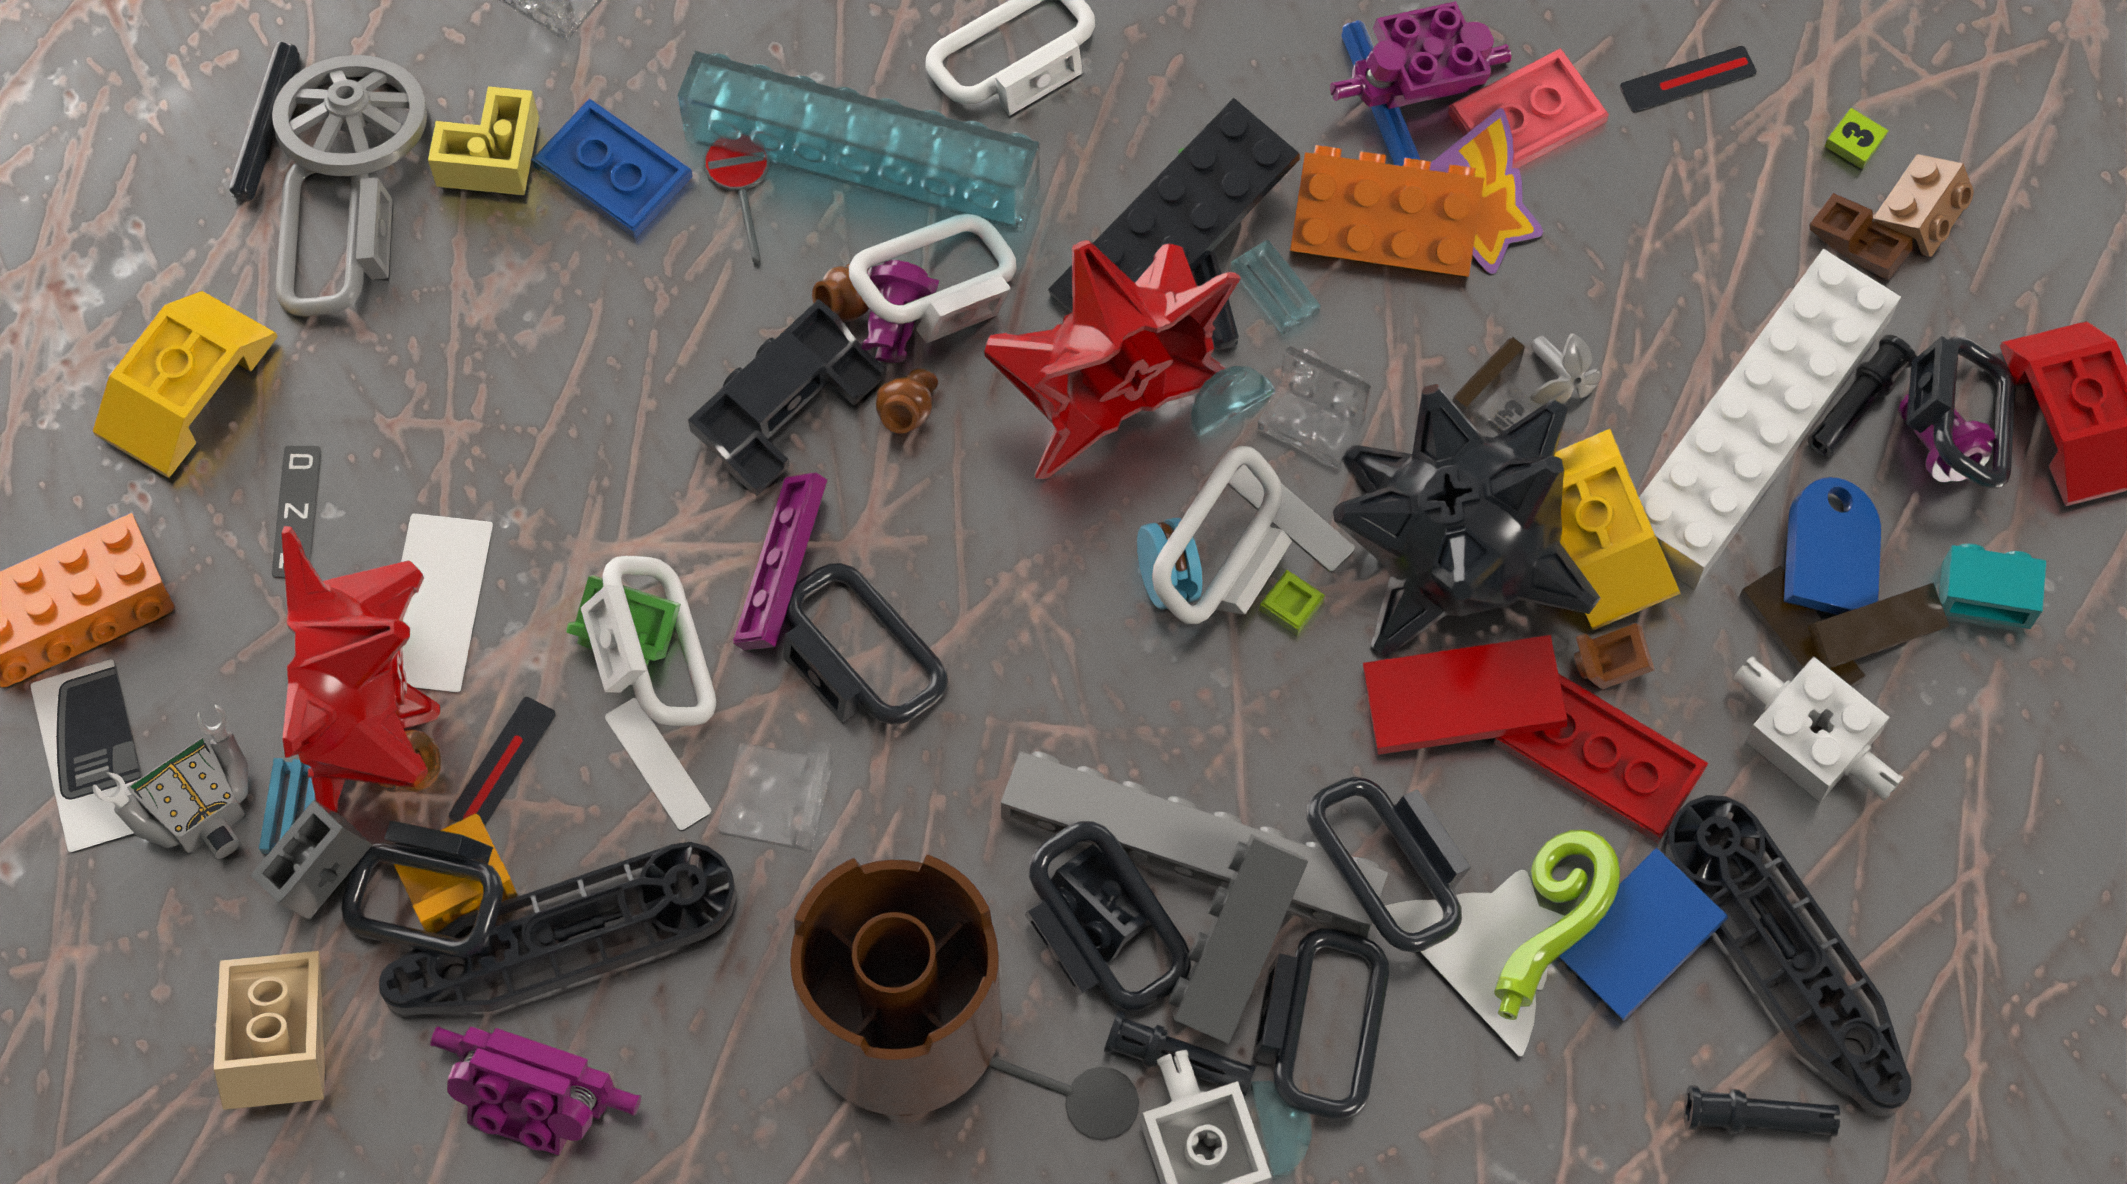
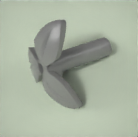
M1570 333L1563 354L1544 336L1537 337L1531 344L1532 351L1559 376V379L1547 382L1531 394L1532 401L1542 405L1552 399L1565 403L1571 397L1574 388H1576L1579 397L1583 398L1592 393L1599 384L1602 372L1595 368L1587 371L1593 360L1589 346L1579 336Z

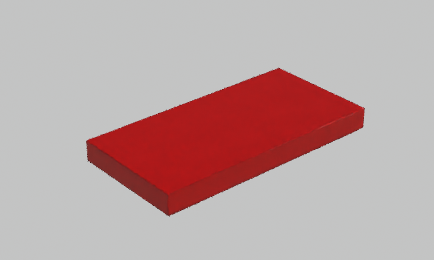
M1551 635L1363 663L1378 755L1567 727V715Z
M1559 674L1567 715V727L1496 737L1494 745L1659 844L1676 813L1685 803L1709 763Z

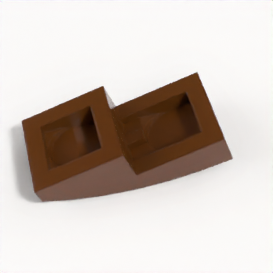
M1835 193L1831 195L1809 224L1810 230L1834 250L1886 280L1892 277L1912 250L1911 237L1874 222L1872 209Z

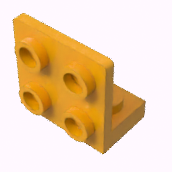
M473 814L440 830L464 835L492 846L493 849L488 865L495 868L501 877L503 886L502 901L518 896L512 880L478 814ZM394 864L425 931L437 933L459 916L479 910L483 897V886L480 882Z

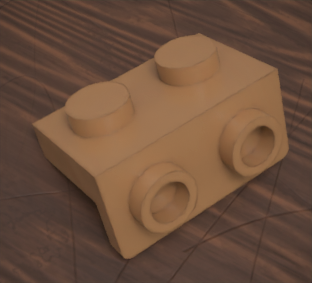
M1917 154L1873 217L1874 222L1915 238L1922 255L1933 256L1941 242H1944L1949 236L1952 226L1962 211L1968 208L1972 201L1974 191L1964 163Z

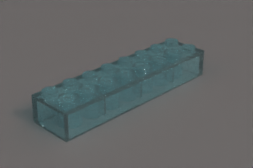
M695 51L677 95L685 140L707 147L713 146L769 161L770 164L952 213L978 215L990 223L1024 232L1040 187L1039 142L1033 141L1024 134H1007L989 129L984 124L976 121L962 122L947 118L935 110L921 111L905 107L893 99L882 98L879 100L860 95L857 91L848 87H830L819 84L807 76L797 75L793 77L781 74L762 64L751 66L733 61L720 53L706 54Z

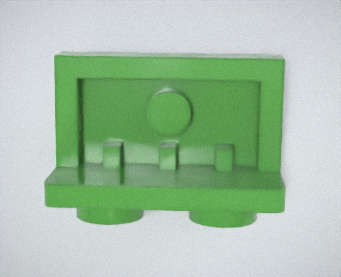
M594 575L588 576L580 607L603 588L602 578ZM623 585L647 666L650 660L655 661L666 657L681 604ZM579 607L576 620L568 623L566 632L578 636L577 644L592 649L581 608Z

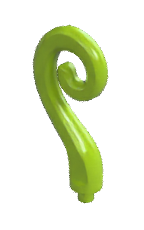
M1580 829L1558 834L1548 840L1534 858L1531 870L1534 887L1541 896L1552 902L1563 903L1578 898L1588 883L1586 872L1580 868L1572 870L1564 880H1555L1552 876L1553 870L1562 859L1572 855H1581L1589 858L1594 865V877L1586 897L1573 911L1520 945L1505 963L1494 990L1495 996L1502 1000L1498 1014L1505 1019L1516 1020L1520 1007H1527L1532 1004L1541 977L1548 965L1588 934L1607 914L1614 902L1620 881L1618 857L1612 846L1602 836L1593 831Z

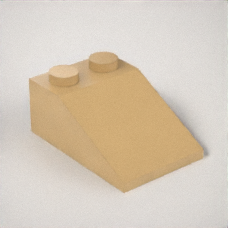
M319 951L220 961L214 1073L223 1110L324 1099L325 1054Z

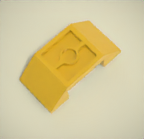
M204 291L165 304L109 375L94 424V435L170 478L196 444L189 429L190 424L237 364L250 372L254 369L277 339L276 332Z
M1611 429L1557 451L1555 456L1562 459L1564 468L1561 506L1563 528L1560 544L1601 597L1590 614L1585 613L1592 629L1596 630L1681 594L1631 480Z

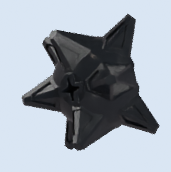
M1438 384L1425 386L1421 392L1412 454L1361 445H1353L1349 448L1343 460L1368 494L1339 503L1333 510L1334 522L1381 562L1390 576L1371 643L1373 649L1388 657L1446 615L1465 616L1470 613L1482 612L1493 608H1504L1519 599L1590 614L1601 597L1560 544L1563 528L1561 506L1564 468L1562 459L1556 457L1555 453L1568 413L1566 406L1552 399L1493 438L1482 436Z

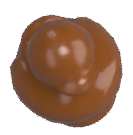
M850 264L830 269L826 272L823 280L815 283L812 289L813 304L820 299L843 322L855 321L869 310V307L856 291L849 278Z
M917 368L908 373L906 377L894 379L880 387L877 392L876 411L883 425L888 430L895 433H906L920 427L928 419L933 406L932 393L938 386L936 375L928 370Z

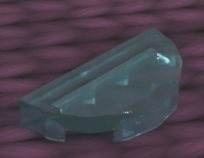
M1232 366L1218 371L1204 383L1195 397L1191 411L1193 430L1201 436L1277 391L1267 377L1249 366Z
M1251 1081L1250 1087L1274 1181L1292 1173L1296 1166L1305 1158L1312 1139L1311 1118L1309 1114L1289 1107L1279 1097L1274 1082Z

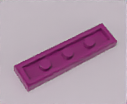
M817 472L786 477L784 479L733 639V644L743 650L776 646L827 483V479Z

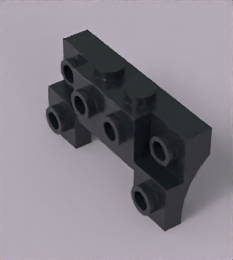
M818 299L776 339L773 337L767 339L757 350L755 358L743 369L739 367L728 375L723 383V387L688 419L690 432L723 460L724 468L754 495L758 496L790 466L789 459L768 439L828 383L855 405L886 376V368L868 351L862 350V345L848 330L840 317Z

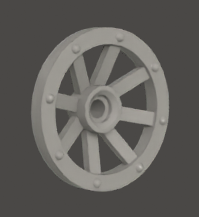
M347 55L317 62L293 76L279 92L273 106L272 118L280 147L295 163L321 174L354 176L383 169L409 153L418 143L425 130L427 108L420 84L403 67L379 57ZM349 77H365L358 82L346 79ZM332 82L328 90L315 89L322 84ZM384 83H388L401 93L372 91ZM298 104H318L316 107L291 120ZM375 107L409 108V113L404 125H401ZM327 118L313 147L305 144L296 136ZM368 123H371L392 138L377 147L369 149L363 128ZM339 131L350 133L355 153H329Z

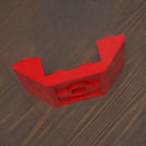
M2085 321L2001 342L1999 347L2014 378L2015 385L2031 383L2058 448L2049 468L2065 506L2127 491V365L2117 341Z

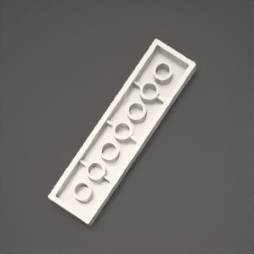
M1825 249L1820 252L1639 497L1673 576L1693 589L1697 588L1888 325L1901 296Z

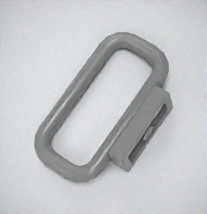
M295 163L286 173L282 186L276 275L277 300L284 310L295 316H316L341 312L354 304L361 294L364 273L371 280L389 277L393 199L378 177L369 178L368 173L351 176L344 287L340 292L332 296L298 298L294 293L301 184L307 176L317 172L308 170Z

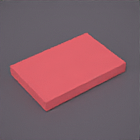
M1561 48L1449 105L1448 114L1465 136L1497 109L1503 108L1513 137L1514 154L1512 168H1520L1605 124L1609 116Z

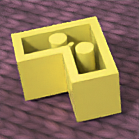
M488 86L480 125L436 121L428 157L436 187L525 195L539 122L533 92L530 90Z

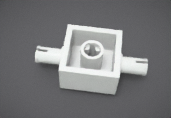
M1753 656L1746 661L1747 665H1743L1735 674L1733 680L1741 684L1766 705L1764 708L1765 712L1753 724L1746 743L1819 802L1827 796L1844 775L1849 776L1852 774L1876 793L1882 801H1885L1904 779L1903 776L1898 775L1870 752L1871 744L1881 734L1890 717L1815 657L1808 662L1792 682L1788 680L1784 683ZM1818 725L1822 730L1816 734L1811 731L1810 727Z
M1187 1050L1175 1052L1174 1060L1179 1073L1176 1071L1171 1054L1159 1058L1157 1063L1161 1068L1172 1101L1167 1105L1143 1112L1140 1124L1160 1183L1268 1184L1271 1174L1238 1081L1207 1092L1200 1091ZM1203 1139L1206 1146H1216L1217 1149L1214 1150L1211 1160H1205L1202 1154L1195 1155L1193 1152L1197 1147L1198 1140Z

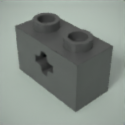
M313 800L250 876L279 904L310 920L373 844L343 816Z

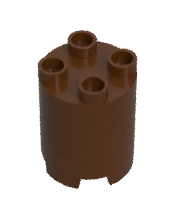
M927 854L922 863L891 859L860 865L854 857L825 874L808 892L795 915V933L790 957L791 977L810 1056L824 1080L848 1101L864 1109L884 1114L896 1122L911 1123L923 1118L929 1111L943 1107L966 1093L983 1075L995 1053L1002 1029L998 944L989 906L976 886L964 874L943 860Z

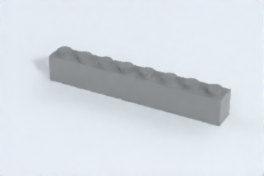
M1019 752L1001 800V819L1052 836L1076 822L1094 821L1106 826L1115 835L1132 862L1215 890L1219 886L1225 889L1228 888L1235 872L1228 869L1234 849L1239 841L1247 844L1250 835L1253 834L1299 854L1308 860L1306 869L1286 913L1333 929L1368 938L1372 926L1371 919L1320 843L1307 842L1304 845L1287 839L1285 833L1275 828L1261 827L1260 830L1241 824V820L1232 814L1218 811L1213 815L1195 809L1196 806L1192 802L1180 797L1172 796L1167 800L1150 794L1149 789L1135 782L1126 781L1123 784L1104 779L1105 777L1102 773L1089 767L1081 766L1076 770L1061 765L1055 757L1047 753L1033 752L1031 755ZM1083 840L1077 843L1086 847L1094 844L1101 851L1099 846L1093 841ZM1353 857L1376 894L1381 898L1388 872L1380 870V866L1369 859Z

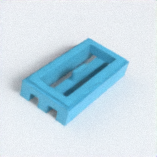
M282 758L273 759L259 850L262 854H269L276 845L274 842L285 774H290L280 839L295 823L302 775L308 776V769L311 768L301 763L300 760L293 759L292 762H285ZM311 778L308 781L304 811L313 800L316 801Z

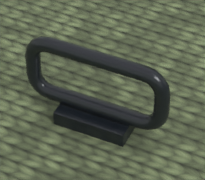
M1941 336L1911 361L1906 425L1919 433L1934 425V444L1939 455L1947 465L1986 489L2001 488L2007 484L2011 475L2016 392L2014 378L2002 360L1972 340L1965 337L1946 339ZM1958 355L1984 369L1996 383L1995 440L1992 470L1987 469L1962 453L1953 440Z
M843 563L826 564L795 583L785 614V618L793 629L786 633L783 657L842 723L857 713L858 705L860 704L872 717L880 722L890 725L904 724L932 707L945 694L948 677L947 670L942 661L869 580L853 566ZM839 581L845 583L926 671L930 680L929 684L903 704L896 706L886 704L804 614L802 604L806 598L831 582Z
M1350 777L1322 788L1310 798L1306 807V820L1312 833L1381 936L1390 945L1401 951L1416 953L1427 950L1449 939L1458 931L1462 921V907L1453 889L1471 869V866L1418 789L1403 795L1398 803L1394 805L1387 793L1375 782L1367 778ZM1352 796H1361L1373 806L1443 911V918L1419 932L1409 933L1402 930L1329 824L1325 815L1328 807Z
M390 820L384 839L393 843L373 844L350 872L341 907L343 921L348 929L361 937L453 958H468L480 952L488 943L493 933L503 897L501 877L495 868L488 865L493 847L464 835ZM380 862H389L480 882L483 886V897L471 933L467 937L460 939L364 917L361 912V905L373 868Z
M1094 821L1076 822L1043 842L1034 851L1029 863V879L1042 902L1028 910L1024 915L1078 996L1097 984L1114 1006L1126 1011H1141L1153 1006L1171 994L1179 977L1187 979L1191 969V960L1188 959L1190 950L1185 939L1115 835L1106 826ZM1083 840L1093 841L1099 846L1172 956L1170 969L1139 991H1128L1120 984L1048 875L1050 862Z
M1320 928L1309 932L1300 940L1294 957L1279 953L1268 969L1252 1060L1272 1064L1274 1059H1276L1274 1086L1279 1097L1295 1110L1327 1119L1343 1120L1356 1115L1365 1107L1370 1094L1389 980V961L1384 950L1375 941L1361 935L1337 929ZM1324 947L1362 956L1370 966V976L1351 1089L1348 1096L1342 1100H1334L1303 1092L1293 1081L1315 953Z

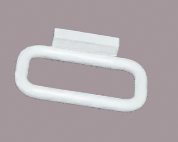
M1009 0L934 44L926 56V70L935 84L951 100L962 104H976L998 94L1000 105L1010 116L1083 73L1079 45L1091 36L1095 28V16L1090 6L1084 0H1060L1077 18L1078 24L1075 28L977 85L967 87L960 85L943 66L944 59L953 52L1044 1Z
M961 214L862 250L853 257L849 265V278L869 309L879 318L897 324L921 319L916 330L924 341L929 343L997 316L1011 290L1007 283L1012 280L1017 266L1016 258L1011 248L988 220L978 215ZM961 232H972L978 235L999 263V267L995 270L905 305H894L888 302L867 274V269L871 266Z
M1237 446L1230 449L1221 458L1154 563L1152 580L1155 592L1171 613L1185 624H1199L1207 620L1215 610L1245 615L1292 542L1283 529L1270 527L1282 503L1281 481L1264 457L1252 447ZM1243 464L1248 467L1263 486L1264 497L1262 504L1199 602L1192 606L1173 586L1171 580L1172 569L1237 468Z
M620 556L613 558L605 566L602 575L603 588L580 607L604 691L621 693L629 685H632L641 709L648 717L660 724L696 726L706 723L714 715L716 696L685 592L678 575L668 564L660 559L643 556ZM622 575L652 576L661 583L667 600L681 604L675 628L697 697L696 707H670L663 704L657 698L622 585Z

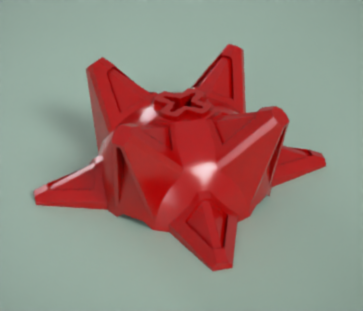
M1089 240L1073 245V312L1064 316L1063 324L1056 325L1052 330L1020 335L1007 333L990 335L984 350V356L1055 427L1039 461L1035 478H1050L1104 435L1118 431L1122 420L1139 411L1153 412L1166 402L1222 386L1232 375V372L1211 357L1214 351L1212 335L1215 330L1212 323L1241 280V277L1235 272H1227L1215 276L1205 284L1197 287L1183 248L1174 244H1165L1153 256V263L1134 283Z
M284 526L281 535L288 610L287 626L295 634V656L287 665L288 689L282 737L285 758L298 754L300 762L311 767L308 769V778L312 779L316 801L336 813L338 811V799L345 780L417 787L426 777L428 770L420 753H415L404 729L433 722L440 715V704L407 683L403 662V646L406 645L410 638V627L403 622V618L411 598L415 593L419 592L424 579L423 573L408 560L322 581L306 557L301 541L292 527Z

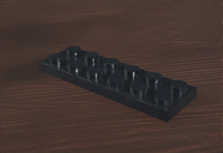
M1233 97L1092 244L1134 283L1153 263V256L1165 244H1174L1183 248L1192 272L1300 160V154ZM1072 265L1048 289L1050 295L1070 313L1073 312Z

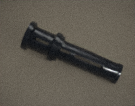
M1889 334L1882 337L1879 341L1878 351L1869 362H1863L1856 369V380L1831 409L1822 423L1807 438L1809 445L1817 453L1823 456H1832L1843 439L1865 415L1878 397H1884L1891 393L1894 389L1895 379L1904 368H1910L1911 361L1917 357L1912 347L1897 336Z
M1117 1011L1104 1048L1105 1053L1111 1055L1116 1051L1142 1060L1143 1066L1147 1068H1156L1159 1058L1171 1054L1175 1068L1178 1071L1174 1060L1176 1055L1162 1049L1173 1053L1187 1050L1188 1058L1225 1071L1222 1072L1189 1060L1196 1078L1219 1086H1225L1238 1081L1242 1094L1246 1096L1256 1068L1255 1065H1248L1211 1050L1167 1036L1168 1030H1165L1164 1026L1157 1024L1152 1028L1129 1020L1124 1012Z
M1689 1085L1686 1091L1684 1123L1687 1130H1696L1698 1126L1726 1128L1728 1133L1738 1134V1132H1743L1746 1127L1824 1134L1836 1137L1840 1128V1119H1834V1116L1840 1115V1108L1837 1104L1824 1105L1747 1098L1745 1092H1741L1740 1089H1731L1729 1093L1700 1091V1088L1696 1085Z

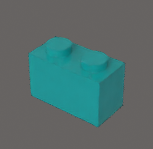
M1977 544L1952 545L1941 564L1939 599L1945 615L2031 629L2043 612L2046 560L2032 558L2030 554L2021 551L2000 553L1987 551L1984 547Z

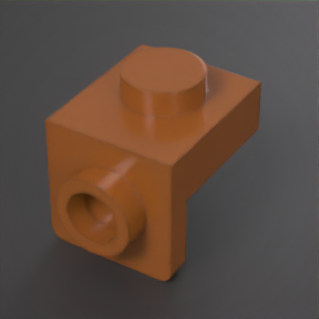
M1637 623L1594 639L1585 633L1576 636L1579 651L1574 653L1577 668L1583 679L1588 678L1602 690L1655 671L1642 627Z

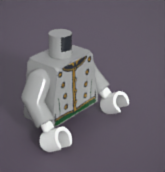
M215 704V708L221 716V721L218 725L214 727L205 725L200 713L198 712L197 714L198 727L202 732L212 735L213 739L211 742L206 736L201 737L129 785L127 788L132 795L124 793L126 787L122 777L107 772V774L117 783L115 793L111 796H105L96 785H93V792L100 800L115 804L114 812L137 837L166 848L179 844L187 853L193 852L206 844L215 858L220 859L233 853L240 845V840L230 826L241 820L245 815L240 803L248 795V763L233 733L226 732L224 728L227 721L225 710Z

